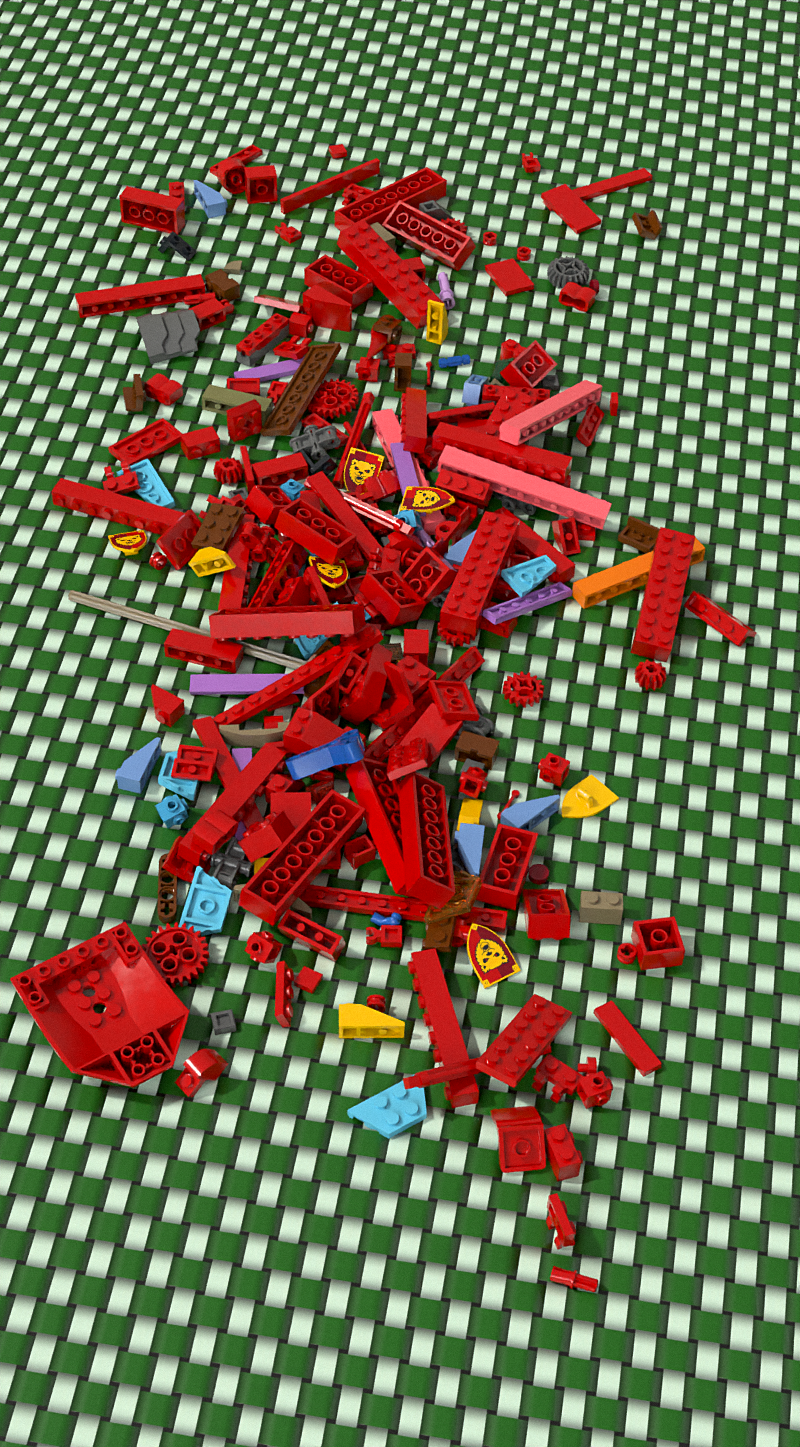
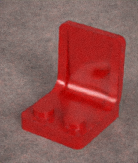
M389 661L384 662L383 666L393 690L392 696L381 703L380 708L368 717L369 721L382 729L388 728L415 711L413 696L403 670Z
M534 1106L491 1110V1118L496 1126L501 1171L509 1173L544 1169L546 1167L544 1126Z

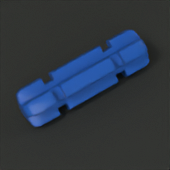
M468 354L462 355V357L453 356L438 360L440 368L460 366L462 363L463 365L470 364V356Z

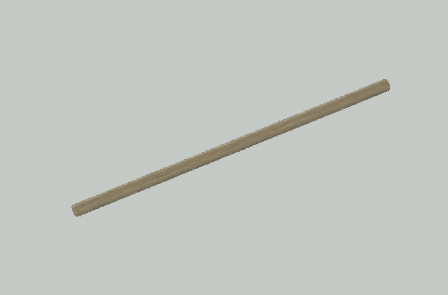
M71 590L68 594L70 601L168 631L174 628L211 637L210 631L85 593ZM233 638L225 640L243 645L244 654L293 669H298L306 662L299 658Z

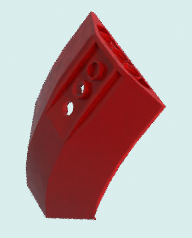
M126 922L10 978L11 983L39 1029L61 1061L72 1073L134 1088L174 1066L190 1010L186 1008L165 982ZM87 989H92L95 991V994L87 997L83 992ZM97 1004H103L106 1010L98 1014L94 1012L93 1008Z

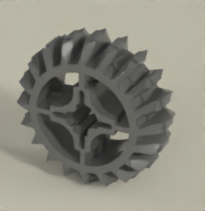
M573 256L555 258L554 261H551L547 270L549 283L557 286L558 289L563 288L567 282H574L582 287L588 282L589 267L584 263V260L575 259Z

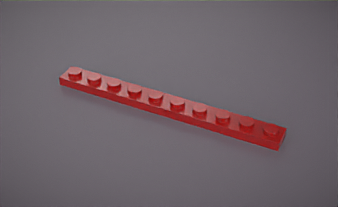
M371 625L240 703L235 704L228 710L212 718L218 731L220 732L219 725L240 724L332 670L350 651L359 654L384 639L382 633L374 625Z
M476 646L470 647L437 680L464 682L485 660ZM429 688L413 702L414 712L386 728L365 748L364 758L382 762L389 755V752L392 751L391 749L401 743L430 704H435Z
M309 885L299 896V899L311 907L374 915L376 912L384 917H391L392 913L396 912L402 916V919L429 922L431 913H455L457 919L464 920L467 925H472L473 923L501 933H505L508 912L446 903L442 909H439L420 899L318 885Z

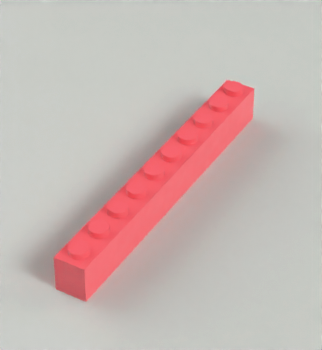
M584 380L503 422L499 429V439L516 446L583 411L588 408L589 404L599 402L603 386Z
M392 409L372 412V426L392 469L397 475L390 443H398L401 440V427L398 416L394 414ZM410 451L419 487H430L429 481L425 480L423 469H420L418 458H415L414 452ZM441 509L433 511L431 514L426 513V516L420 517L422 527L429 536L435 535L436 526L446 521V517L442 515Z
M446 445L438 461V472L441 469H445L488 483L493 491L568 518L574 517L576 521L602 530L611 509L612 503L605 500H600L588 494L575 491L572 488H566L555 482H549L538 476H533L521 470L507 467L504 464L467 453L456 447Z

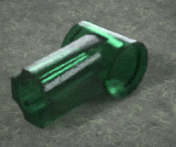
M514 358L497 360L489 383L495 378L503 384L505 379L500 372Z

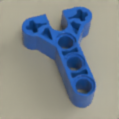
M353 729L327 744L293 756L285 762L292 779L297 780L335 765L355 763L364 758L365 746L358 729Z

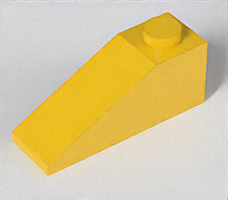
M429 300L426 341L441 345L448 335L449 320L445 304Z
M213 547L198 550L188 563L198 577L236 567L226 552Z
M463 798L457 831L460 829V823L480 824L483 800Z
M339 1004V1038H404L405 1022L362 1004Z

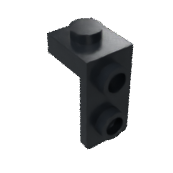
M173 231L168 237L164 236L159 242L161 244L158 249L159 252L163 254L171 246L187 261H190L197 252Z
M303 449L300 450L306 463L311 466L308 469L313 475L323 471L327 476L338 467L328 454L314 464Z

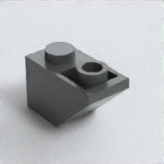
M434 200L420 203L419 205L420 211L439 221L441 219L446 220L447 218L453 219L450 213Z

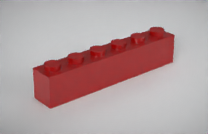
M406 387V392L402 393L400 443H403V450L424 453L427 440L426 390Z
M504 506L493 512L519 519ZM520 520L519 535L513 547L515 552L519 555L529 556L531 559L547 555L556 564L555 572L547 577L554 584L558 582L564 584L574 578L576 564Z

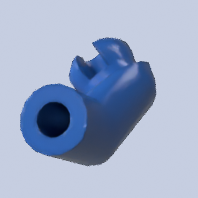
M375 912L370 921L380 927L381 925H400L402 916L394 912L391 917L385 918Z

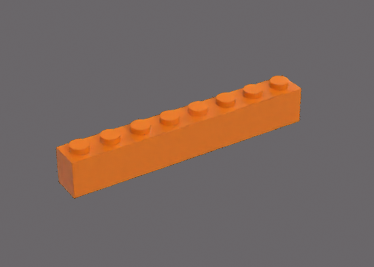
M696 537L689 566L702 562L704 559L705 547ZM653 551L573 582L572 596L585 609L645 585Z

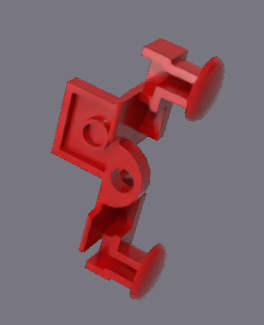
M452 495L455 502L445 507L443 513L447 520L452 515L455 516L456 522L444 521L435 528L437 542L432 549L436 550L443 557L445 553H448L450 539H452V545L462 540V534L478 515L477 505L461 501L457 495ZM413 547L407 548L401 556L399 568L402 572H405L420 555L414 551Z

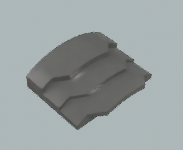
M183 308L173 312L149 313L136 317L151 364L198 350L195 340L201 331L193 310H184Z

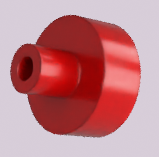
M587 1057L586 1064L578 1063V1072H585L586 1075L597 1073L596 1057Z

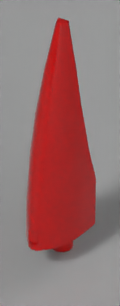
M372 327L370 347L366 361L377 355L386 346L388 334L374 331Z

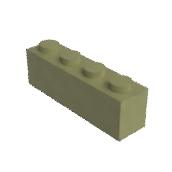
M209 384L202 395V409L227 415V410L256 399L259 405L261 404L262 424H265L272 412V399Z

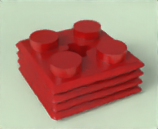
M256 399L226 411L228 436L232 438L233 442L244 440L248 436L260 433L262 429L261 404L259 405Z

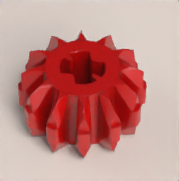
M228 457L226 459L220 458V461L215 462L213 472L217 482H222V485L225 483L230 485V483L236 484L237 480H241L243 467L240 460H235L234 457L228 459Z
M647 659L645 663H639L634 673L635 683H639L640 688L645 687L646 691L649 688L654 691L656 688H661L667 677L666 667H662L661 662L655 663V660L650 662Z

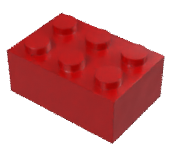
M393 568L367 572L358 589L392 625L418 620L426 605V602Z

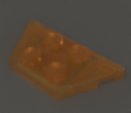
M453 869L454 896L442 909L429 905L424 916L425 923L431 924L471 912L482 886L481 878L469 875L463 870L457 872Z

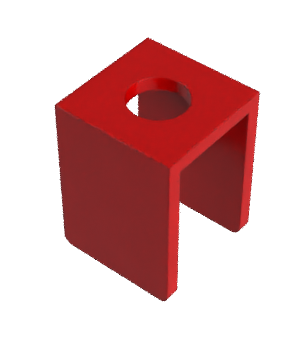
M404 629L403 658L409 655L428 667L429 630Z

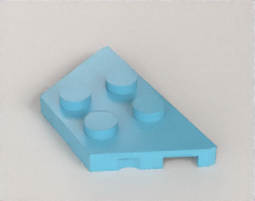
M178 752L166 753L158 777V784L194 801L200 781L171 778L174 759L177 758Z
M197 866L178 927H182L184 923H186L187 929L194 926L195 932L201 931V936L222 932L233 895L232 891L225 885H221L216 878L205 873L203 868Z
M401 1081L348 1109L347 1115L352 1119L355 1117L363 1121L366 1127L377 1130L379 1134L389 1139L427 1118L424 1087L405 1089L404 1083Z

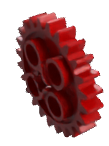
M339 378L336 381L330 379L329 382L324 380V383H321L306 409H308L309 413H315L319 417L323 415L324 419L328 416L331 419L334 416L340 418V414L346 415V411L352 412L351 408H356L355 405L358 404L359 400L358 390L355 388V385H351V382L346 383L345 379L339 382Z
M175 922L172 928L169 923L166 924V929L159 926L158 933L151 931L152 938L146 937L147 944H142L141 946L167 984L171 983L172 988H174L178 982L183 987V981L191 984L192 977L199 979L198 972H205L203 966H208L207 959L210 958L209 946L206 944L205 936L201 937V931L195 932L194 926L187 929L186 923L182 927H178L177 922ZM159 950H165L162 953H156ZM187 957H193V958L190 959V960H186V959H185V958H187ZM169 966H174L173 969H166Z

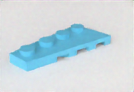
M148 459L130 466L132 472L136 471L141 488L134 491L148 503L169 509L176 506L175 501ZM122 470L116 472L117 476L124 475Z

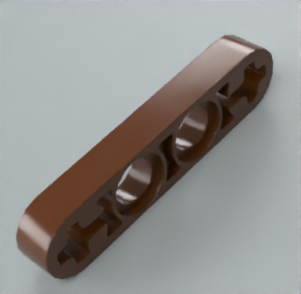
M168 853L160 857L158 872L157 912L159 921L164 924L174 922L177 917L178 877L162 868ZM166 877H171L174 879L170 883H165L162 881ZM164 894L173 895V897L168 900L162 898ZM165 907H169V915H165Z

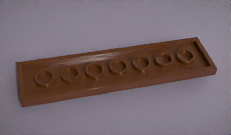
M340 343L311 345L260 430L262 436H287L292 434L341 351Z

